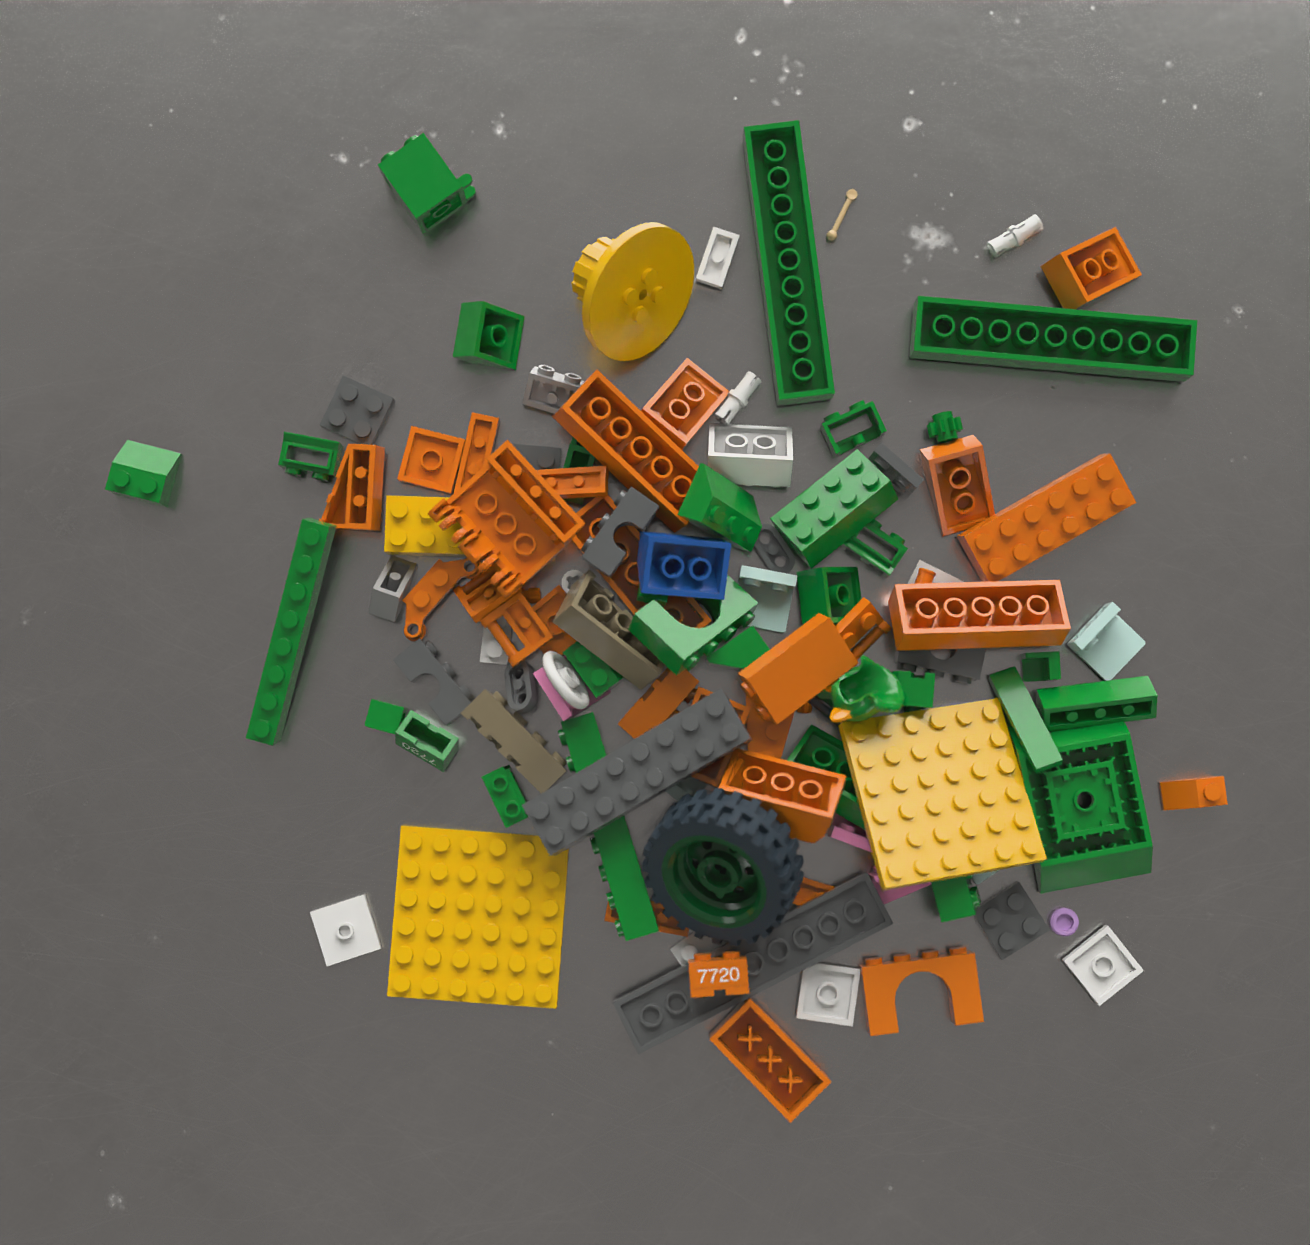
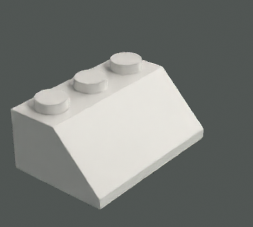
M709 423L707 466L734 484L771 486L776 488L790 487L793 466L792 427L729 424L727 426L725 424Z

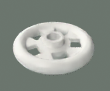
M555 651L546 652L542 658L543 667L556 691L571 706L577 709L586 708L589 705V694L579 674L562 655Z

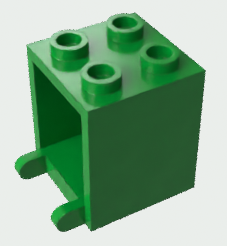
M424 133L419 136L414 135L405 141L401 149L396 152L391 151L382 157L381 162L377 164L386 184L422 234L467 204V201L476 195L475 187L471 185L473 182L471 175L466 173L456 179Z

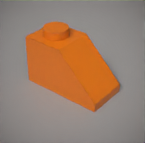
M1224 776L1159 782L1162 810L1228 805Z

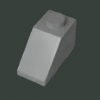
M393 555L390 556L372 589L369 614L395 622L404 605L402 600L410 589L417 569L416 563Z

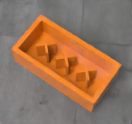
M752 997L742 1001L708 1034L713 1044L790 1123L831 1083L827 1074Z

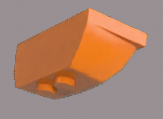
M739 748L733 752L719 788L724 789V793L727 795H732L734 791L743 793L742 798L750 802L753 798L761 801L759 805L767 812L770 809L774 810L778 814L775 819L780 824L786 822L791 828L788 834L790 838L815 843L825 836L831 826L845 785L846 775Z

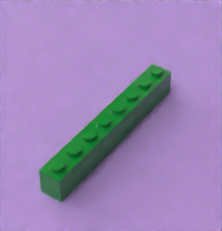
M305 518L301 521L246 739L271 746L281 741L337 525L312 518Z
M593 712L561 721L563 729L558 730L562 746L568 745L571 756H567L566 761L570 773H577L606 756ZM624 815L595 832V837L590 838L594 854L600 853L603 864L599 865L598 868L602 881H608L611 892L606 893L611 910L616 908L619 920L614 921L619 937L624 936L625 940L629 941L658 932L659 928Z

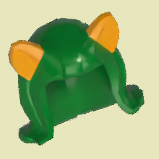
M863 655L860 657V666L850 669L824 689L830 692L834 709L830 715L831 721L837 723L846 720L860 722L868 720L880 711L883 713L899 711L904 705L905 693L896 675L867 656Z

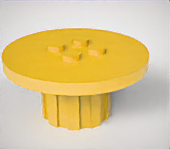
M660 223L637 225L616 239L613 238L611 240L607 237L598 238L594 244H588L582 251L583 254L578 262H575L572 271L574 279L571 282L573 292L578 295L577 299L583 302L582 321L585 334L597 351L611 359L630 361L641 358L656 349L667 339L685 312L694 282V259L690 246L679 232Z

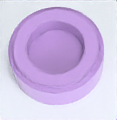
M1060 907L1053 910L1049 916V926L1057 935L1070 936L1078 928V916L1071 909Z

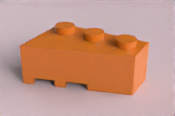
M368 444L347 445L336 474L337 479L331 494L327 497V505L319 521L337 525L336 529L380 531L384 447Z
M667 667L620 720L618 725L632 738L639 737L678 714L680 711L677 710V707L683 701L689 703L694 698L697 691L695 687L700 681L686 669L676 676Z
M744 693L745 706L751 708L745 728L753 739L746 744V750L781 759L794 712L779 724H775L768 719L765 721L755 709V706L758 704L754 698H749Z

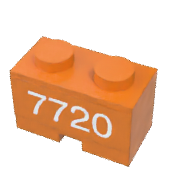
M740 951L722 952L723 957H711V953L694 954V959H688L691 998L714 996V990L724 989L726 995L749 994L746 956L740 955Z

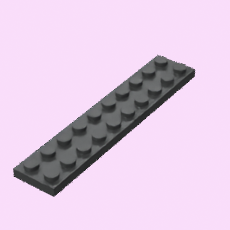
M865 872L788 911L777 929L774 928L768 937L763 938L760 935L757 942L748 944L746 939H744L739 946H730V942L708 952L711 953V957H723L722 952L740 951V955L746 956L749 994L726 995L724 989L714 990V996L691 998L689 965L687 963L614 1000L613 1005L639 1055L889 927L893 922L868 873Z

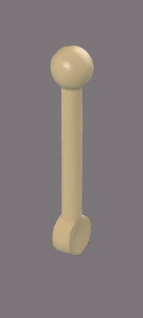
M848 190L846 194L847 200L832 230L828 231L826 235L829 241L836 240V232L851 202L857 198L856 190Z

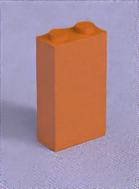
M818 613L739 672L738 675L743 681L740 686L749 698L753 697L758 704L755 706V709L760 717L765 721L768 719L775 724H779L857 665L858 662L831 619Z

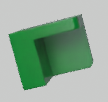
M1060 651L1020 654L1023 682L1055 681L1061 679Z
M371 699L365 726L395 734L405 719L408 708Z

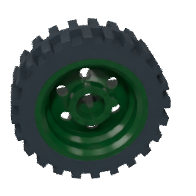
M715 788L712 794H707L706 789L697 790L693 798L688 793L682 796L678 803L674 802L669 807L648 838V843L642 853L645 856L641 863L642 872H648L644 883L646 888L653 889L654 893L651 898L654 903H661L664 907L662 913L667 918L674 917L679 922L677 926L683 931L687 927L695 932L694 937L701 940L704 936L712 938V943L721 945L723 940L730 942V946H739L744 939H746L748 944L757 942L760 935L763 938L771 935L773 929H777L782 923L800 890V884L804 877V872L800 870L804 864L803 855L796 854L800 847L797 838L790 839L788 835L791 828L786 822L780 824L775 819L778 814L774 810L770 809L767 812L759 806L761 801L755 798L751 802L743 799V793L734 791L732 795H727L724 793V789Z

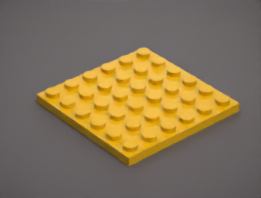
M998 698L873 717L860 722H841L838 726L882 891L1035 864L1047 859Z
M402 825L400 830L387 996L557 1009L569 848L556 856H550L539 835Z

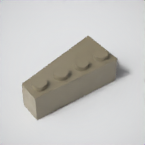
M589 569L571 585L553 623L641 690L661 674L665 664L628 630L633 616L627 609L622 611L611 599L614 595L607 587L602 589L595 582L594 579L597 576Z
M485 689L461 714L467 720L470 719L475 724L477 730L490 742L492 741L496 749L509 762H512L515 768L541 794L549 790L568 771L564 767L567 762L558 752L555 751L551 754L544 747L548 742L537 731L533 734L529 732L525 727L528 722L518 712L515 711L512 714L505 707L508 701L498 691L492 694L489 690Z

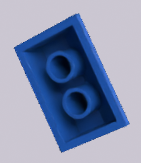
M640 531L637 554L640 592L724 600L731 543L721 538Z

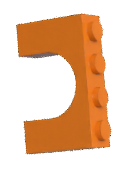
M962 946L949 948L950 953L938 954V950H928L921 952V957L910 958V954L893 955V960L882 961V957L865 959V964H859V968L861 969L860 979L868 1034L870 1036L899 1033L895 1006L897 988L907 976L923 971L938 975L944 982L948 993L950 1016L953 1024L964 1025L984 1022L975 953L970 950L967 951L966 947Z

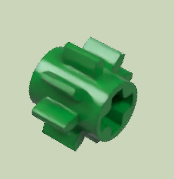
M952 411L932 415L933 422L927 425L929 438L936 437L938 444L958 439L957 432L963 430L961 417L953 418Z

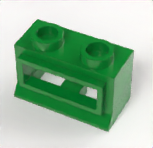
M864 400L859 401L849 407V412L842 415L839 412H835L824 418L825 422L821 424L820 429L833 458L884 436L887 430L873 401L866 404ZM865 415L867 416L872 427L835 443L830 432L831 430Z
M284 431L278 465L285 469L284 473L289 475L301 476V473L304 472L312 474L313 479L328 481L329 477L337 479L336 474L340 466L343 445L338 441ZM291 446L329 453L327 466L290 460Z
M873 519L863 528L897 550L891 561L856 538L860 531L843 543L841 548L844 550L849 548L861 557V561L867 565L872 564L884 572L882 576L887 578L891 575L908 548L903 545L905 540L893 532L890 535L880 530L882 525Z
M510 765L500 767L482 776L483 782L505 828L528 818L522 806L527 800Z

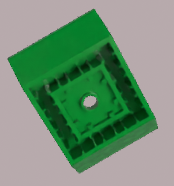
M1125 721L1048 731L1063 761L1061 765L1038 773L1034 772L1012 726H1009L1008 731L1019 764L1024 787L1047 858L1043 862L1034 864L1039 893L1042 894L1151 873L1153 844L1131 735ZM1087 792L1091 796L1092 801L1089 807L1083 809L1078 805L1077 797L1080 793Z

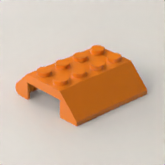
M506 440L487 458L488 463L449 499H441L428 512V515L435 523L444 519L439 525L442 531L449 529L457 522L463 527L453 534L451 540L454 544L462 541L458 548L474 565L484 560L477 568L481 573L489 570L495 564L500 567L501 571L495 573L489 582L495 586L505 579L497 588L504 598H507L525 585L560 553L585 526L584 521L509 440Z

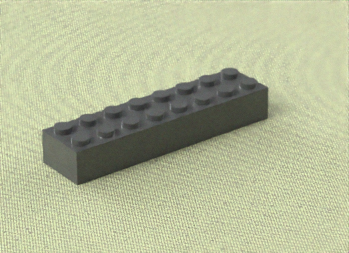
M720 688L522 806L549 855L556 856L746 745L753 739L726 693Z

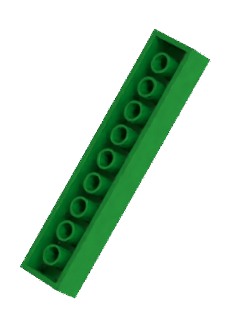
M795 120L745 126L742 139L777 406L832 400L835 389L800 122Z
M918 296L913 305L909 358L1185 382L1194 375L1197 320Z

